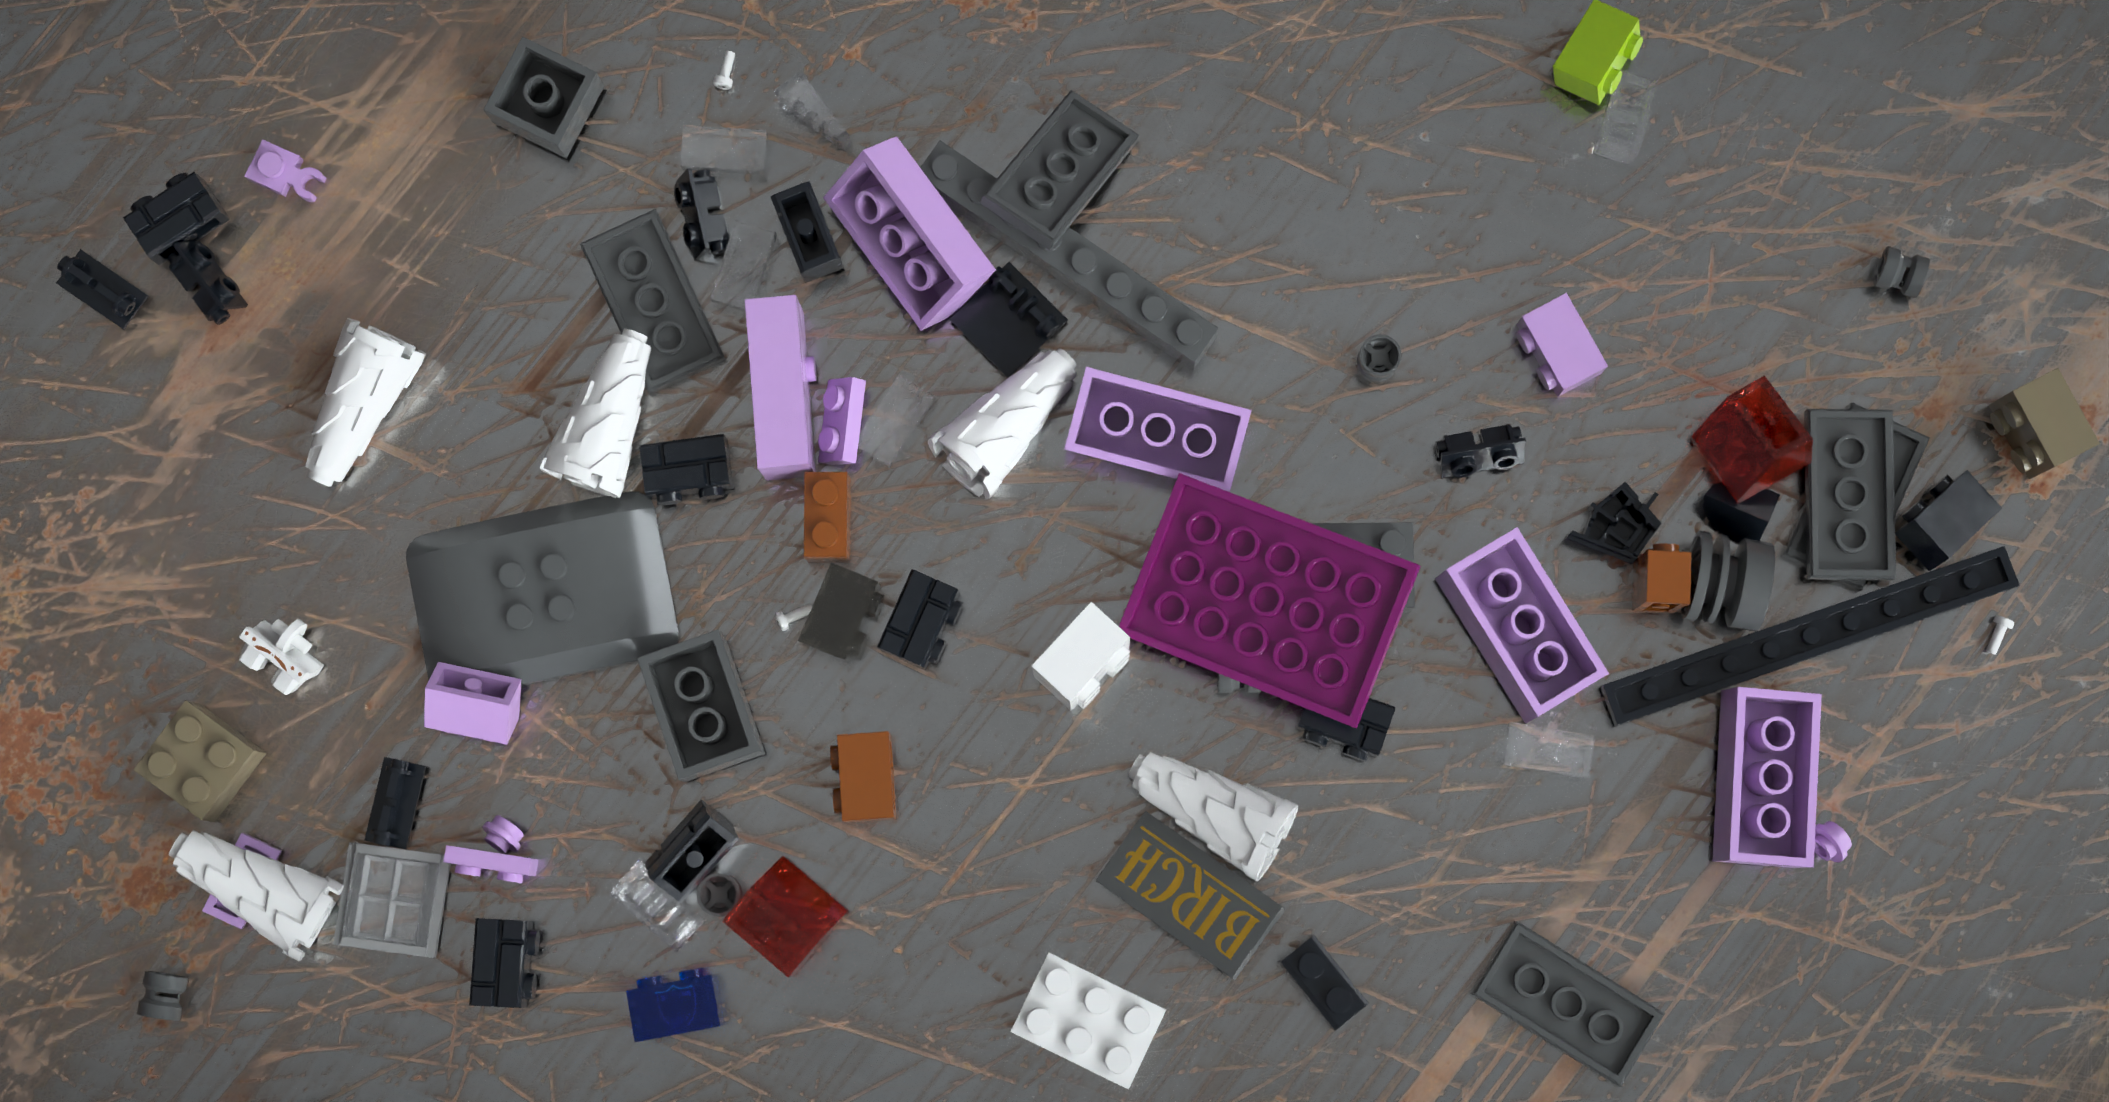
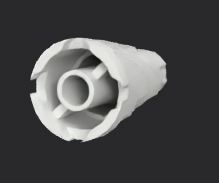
M347 318L333 354L336 358L324 393L326 396L311 433L314 435L305 463V467L310 469L308 477L329 487H332L334 481L342 482L358 455L362 456L382 418H385L386 414L390 411L403 388H408L426 355L421 350H415V346L369 325L365 329L359 326L360 321Z
M625 328L622 335H613L588 381L582 385L567 418L563 419L541 462L539 468L541 471L560 480L564 475L563 478L571 481L572 485L601 495L620 498L631 459L632 442L641 412L639 404L645 386V373L651 352V347L646 344L647 336Z
M1060 348L1057 351L1048 350L1046 353L1041 351L1020 371L1008 377L990 393L984 394L952 422L937 430L928 439L929 448L935 458L943 450L947 454V460L942 466L947 472L976 496L980 497L983 494L985 500L990 499L998 491L999 485L1003 482L1002 480L1024 454L1030 444L1029 442L1043 427L1050 412L1074 385L1071 381L1077 376L1074 370L1077 366L1075 360Z
M1151 752L1146 757L1140 754L1133 763L1128 775L1129 778L1134 780L1132 787L1138 790L1139 794L1148 802L1174 818V822L1178 826L1206 843L1207 848L1257 882L1263 877L1280 850L1277 847L1282 838L1286 839L1298 811L1297 804L1251 784L1245 783L1242 785L1211 770L1206 769L1202 771L1174 758L1161 757Z
M193 830L189 836L181 833L168 854L175 859L172 866L177 868L176 871L180 875L217 898L223 906L248 922L259 934L283 949V954L297 961H301L305 956V953L297 948L299 943L310 949L336 904L332 900L334 897L328 895L329 891L340 895L344 885L328 876L323 878L304 869L283 864L247 849L244 850L203 831L198 833Z

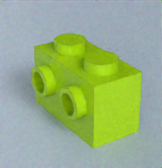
M1593 0L1553 65L1555 85L1600 105L1606 93L1612 94L1618 87L1622 77V71L1620 70L1626 60H1633L1641 48L1643 37L1640 36L1639 18L1599 0Z

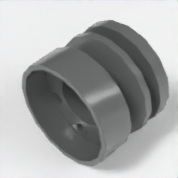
M1698 531L1689 552H1692L1690 604L1681 609L1682 618L1695 621L1702 609L1704 623L1711 624L1715 621L1721 606H1723L1727 627L1754 632L1758 631L1764 621L1772 592L1775 571V548L1773 544L1744 538L1740 541L1734 556H1731L1730 540L1727 535L1720 534L1717 536L1713 545L1710 532Z

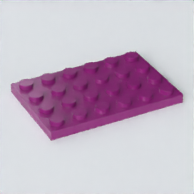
M1179 473L1119 627L1133 640L1357 728L1421 566Z

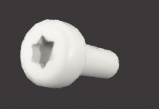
M725 51L720 74L714 76L713 85L719 89L729 90L732 87L733 80L729 77L735 57L734 52Z
M811 603L786 614H783L782 611L776 612L775 618L780 629L785 631L789 629L788 624L815 612Z
M1999 615L1994 617L1993 622L1997 625L1986 649V652L1994 655L1998 651L2006 629H2012L2014 626L2012 620Z

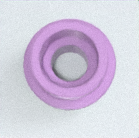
M496 815L492 822L486 821L482 826L483 830L487 833L484 840L497 851L505 854L508 849L513 852H517L520 849L519 841L524 834L507 819Z
M1827 821L1824 825L1817 824L1815 827L1814 852L1826 861L1831 860L1837 863L1843 861L1847 857V851L1852 846L1848 834L1842 827L1832 821Z

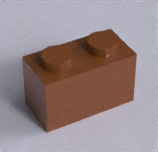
M804 472V558L808 563H851V478L848 472Z
M1668 543L1653 544V549L1645 550V553L1640 555L1633 563L1632 611L1675 613L1688 606L1691 597L1692 552H1680L1679 545Z
M885 731L837 735L838 745L830 746L832 771H839L840 788H833L834 813H842V821L845 823L897 819L891 733Z

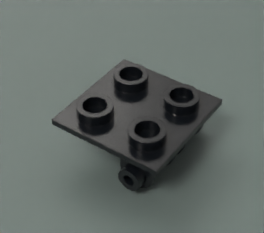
M1010 262L1003 268L1000 266L995 268L996 271L988 278L989 281L949 319L1007 378L1015 373L1068 321Z

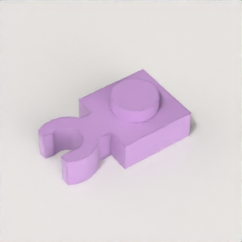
M262 140L245 174L249 181L285 197L290 187H294L295 192L308 202H315L317 197L305 190L307 181L310 179H317L323 183L326 181V177L315 168L307 167L300 170L304 160L299 155L266 140Z

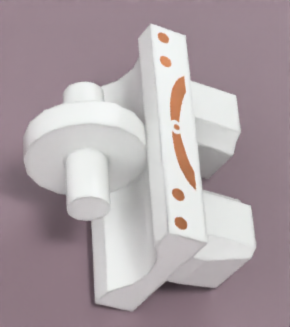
M277 619L272 625L263 620L254 628L250 626L245 627L239 637L246 642L239 660L250 669L256 671L263 669L268 661H271L278 667L277 672L271 679L272 686L285 695L296 691L306 680L317 676L324 664L308 653L312 644L302 637L306 631L307 624L300 619L295 620L289 626L280 619Z

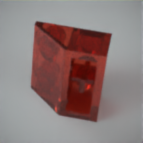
M1765 375L1727 396L1691 436V441L1738 504L1810 464L1812 461L1813 438Z
M783 855L750 887L722 922L790 978L795 976L847 914L848 910Z

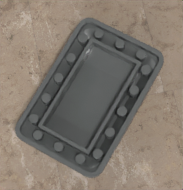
M625 492L621 494L620 498L611 496L597 497L440 530L416 537L407 548L406 561L428 681L437 663L442 662L521 679V686L635 663L638 662V657L679 642V627L656 509L652 500L643 493Z

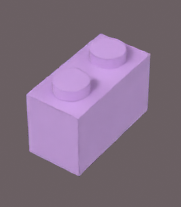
M1567 293L1523 315L1516 324L1519 328L1516 331V337L1522 349L1527 354L1533 353L1540 366L1536 368L1540 381L1548 391L1553 389L1557 397L1602 374L1608 367Z
M438 662L425 687L424 727L507 745L520 716L521 679Z

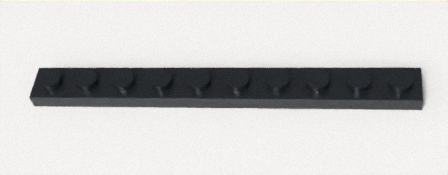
M2002 546L1618 679L1600 687L1615 726L2002 593L2016 588L2020 584L2006 548Z

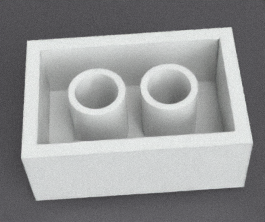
M1090 602L1031 666L1033 675L1070 711L1077 705L1085 709L1099 694V689L1101 688L1099 681L1106 674L1111 678L1116 676L1130 660L1128 659L1130 657V637L1094 603Z
M1048 952L1011 1032L1129 1090L1166 1009Z

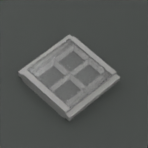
M349 842L343 878L344 887L340 897L333 945L436 958L451 863L443 862L445 855Z

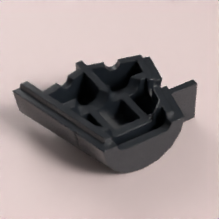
M1624 482L1598 505L1592 502L1586 508L1590 514L1583 534L1572 530L1566 538L1633 564L1662 524L1649 509L1659 494L1654 492L1646 503L1642 504L1638 500V495Z

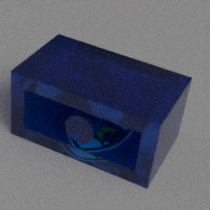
M702 967L679 972L680 980L663 983L662 975L636 980L637 989L626 991L634 1041L640 1042L725 1025L717 974L705 975V969Z

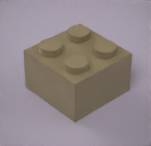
M2059 368L2011 391L1988 405L1992 411L1990 419L1995 430L2000 435H2005L2013 449L2010 454L2014 465L2021 473H2026L2029 480L2100 444Z
M185 700L133 770L200 820L216 822L267 753L201 704Z

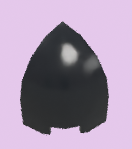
M1724 480L1712 485L1706 492L1703 508L1709 522L1717 531L1727 535L1730 539L1739 543L1744 538L1760 541L1780 494L1743 480Z

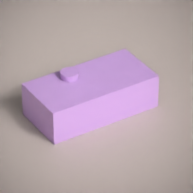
M897 136L864 149L823 197L921 331L953 316L996 271Z
M796 295L745 299L757 467L766 481L803 478L804 472H816L809 382L817 381L814 356L807 357L804 311Z
M1086 367L1064 449L1176 480L1179 473L1230 492L1251 410Z
M1518 527L1447 568L1435 578L1525 724L1609 674Z
M1747 687L1721 690L1713 841L1714 862L1788 868L1814 867L1822 694Z

